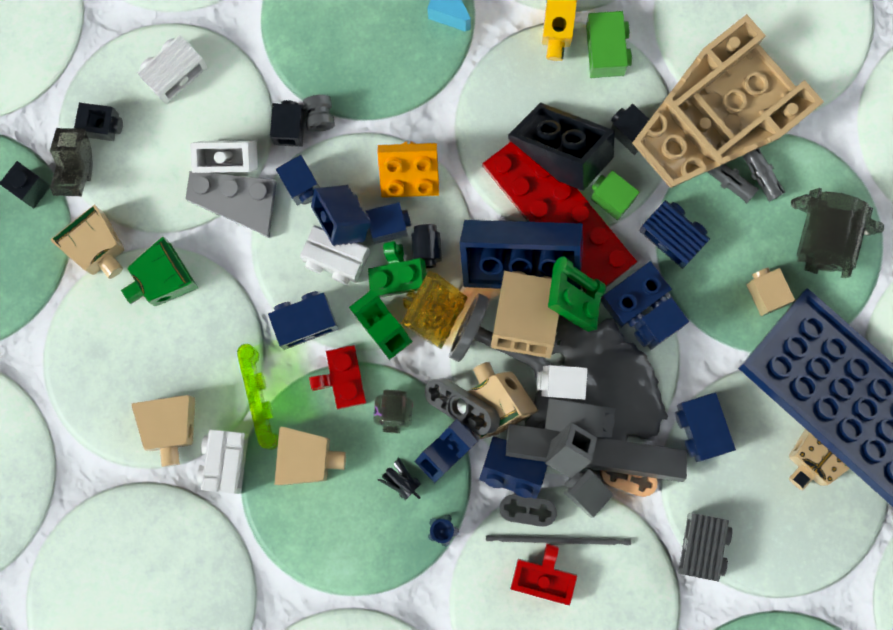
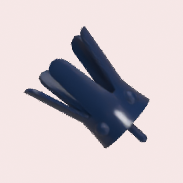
M445 515L442 519H430L429 540L441 543L442 546L447 547L452 537L458 535L459 529L451 523L452 517L450 515Z

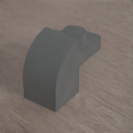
M549 398L545 429L561 432L570 423H573L595 437L612 438L616 408Z

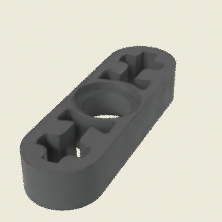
M446 378L430 380L426 384L425 397L429 404L452 419H458L461 424L466 425L472 432L478 435L493 433L498 429L500 417L492 406ZM459 398H462L466 403L464 414L460 413L457 407Z

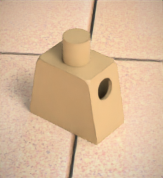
M185 395L132 403L133 413L144 449L146 451L160 450L162 467L180 465L178 447L191 446L193 444L195 397Z
M286 427L279 428L274 485L327 481L328 469L345 470L346 452L330 451L329 438Z

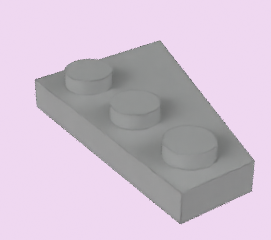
M189 171L185 199L196 206L223 216L238 225L247 227L269 238L277 182L272 179L214 173H192V171Z

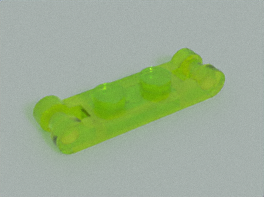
M243 344L238 348L237 356L257 440L262 448L274 450L278 447L279 436L272 432L269 419L273 418V411L270 402L265 401L262 391L266 389V382L263 373H258L256 366L260 354L252 345Z

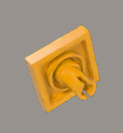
M406 141L402 144L378 145L377 154L382 198L439 196L437 143L416 144L410 141V144H407Z

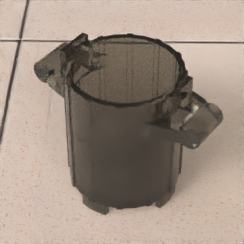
M822 188L811 190L809 195L805 194L791 200L792 208L807 213L796 255L798 257L797 262L806 263L804 270L814 274H818V270L828 272L842 271L841 278L851 277L852 270L856 268L864 235L870 236L884 231V224L882 222L871 219L873 208L858 197L844 193L821 192Z

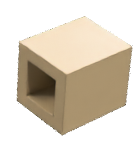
M769 267L752 274L754 279L746 284L761 316L795 301L780 268L774 271H770Z

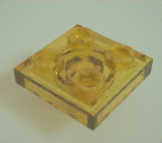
M428 271L418 292L406 294L407 297L414 300L410 301L404 298L403 305L408 311L401 324L431 345L442 349L468 297L439 274Z

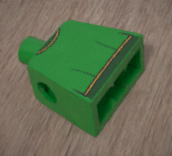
M162 237L129 265L128 271L135 281L121 289V292L130 304L145 297L150 304L158 306L198 289V286L172 244L165 237Z

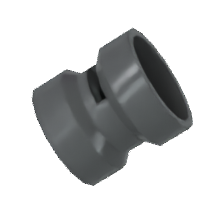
M313 95L303 100L304 111L308 115L306 119L308 131L321 132L330 130L335 126L334 116L330 114V109L332 108L330 96Z

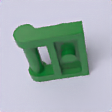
M560 257L553 266L548 308L587 332L597 330L600 299L606 291V285L599 279L593 280L575 268L572 261L566 257ZM567 277L587 289L586 293L567 282Z

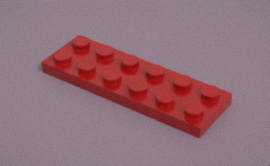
M509 142L482 163V167L527 222L583 223L582 272L593 280L599 279L607 287L637 263V260L577 188L559 182L512 142ZM581 286L583 291L586 293L587 289Z

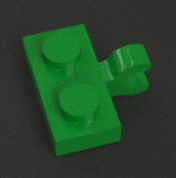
M395 241L383 243V251L388 265L368 268L370 290L373 289L381 298L428 289L425 260L418 258L404 261L403 244H396Z

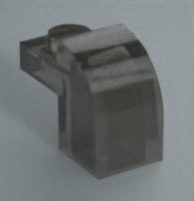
M56 128L50 148L51 155L56 164L50 190L53 196L82 197L86 181H91L93 166L92 149L86 130Z

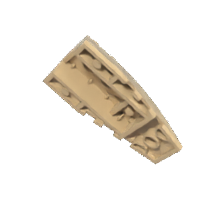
M747 14L702 49L632 143L670 188L778 140L824 103L805 80L798 86H795L759 44L766 35Z

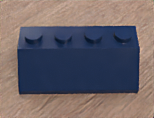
M464 220L459 242L464 287L501 289L504 271H521L531 276L552 277L554 263L560 257H566L572 261L573 266L582 272L583 223ZM567 277V282L581 290V285Z

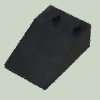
M541 102L508 134V139L555 179L582 191L590 185L614 158L615 130Z

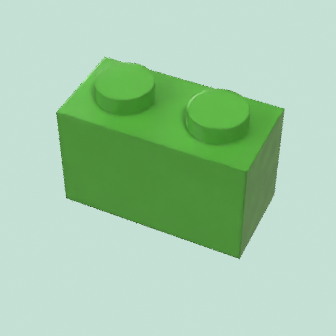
M623 11L589 13L586 22L590 78L624 76L627 67L632 64L631 48L626 49V39H629L630 29L629 22L624 21Z

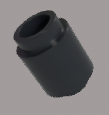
M421 224L414 226V233L411 234L412 259H424L426 269L435 268L436 263L442 261L440 232L437 231V225Z

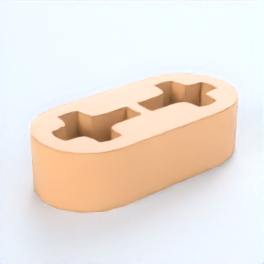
M600 470L601 480L604 484L636 496H650L657 488L658 482L656 478L647 477V482L651 483L650 488H644L641 492L639 491V485L630 482L631 477L640 479L643 476L625 474L627 475L626 480L616 478L612 482L610 481V475L606 471Z

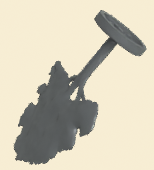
M480 293L475 296L453 341L449 358L460 362L473 340L491 347L493 332L480 326L489 304L487 296ZM559 314L556 329L557 335L555 336L552 355L555 353L563 354L565 359L562 366L587 368L586 398L583 400L541 396L542 390H538L534 401L538 411L529 416L525 421V426L545 429L550 398L616 408L612 438H602L627 441L628 435H638L641 439L657 436L660 430V422L662 419L667 420L668 415L665 412L661 393L657 387L659 381L655 377L651 363L647 360V355L640 351L634 343L624 342V336L619 332V328L612 318H606L599 323L597 330L587 332ZM495 349L529 365L534 370L536 380L538 372L543 371V366L553 365L546 361L545 357Z

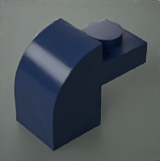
M456 419L414 462L435 483L478 440L466 425L461 424Z

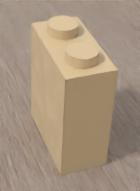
M504 271L491 348L551 358L559 316L558 313L548 308L552 277L531 276L521 271Z

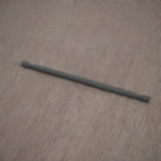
M486 535V541L631 545V539L532 536L496 537Z

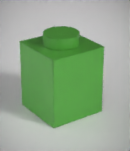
M612 170L607 177L601 175L591 188L594 192L591 200L618 221L636 200L640 192Z

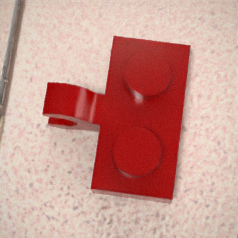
M355 345L326 351L330 374L309 377L312 391L333 387L337 410L366 404Z
M546 543L542 564L518 558L510 589L570 606L577 574L555 569L559 548L558 546Z

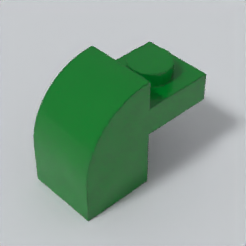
M373 289L349 307L389 360L413 342Z

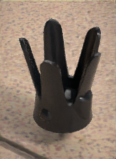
M399 457L394 462V466L399 473L392 468H387L386 473L382 474L383 479H377L397 491L399 496L405 501L412 493L418 499L421 498L415 492L421 483L417 478L411 476Z

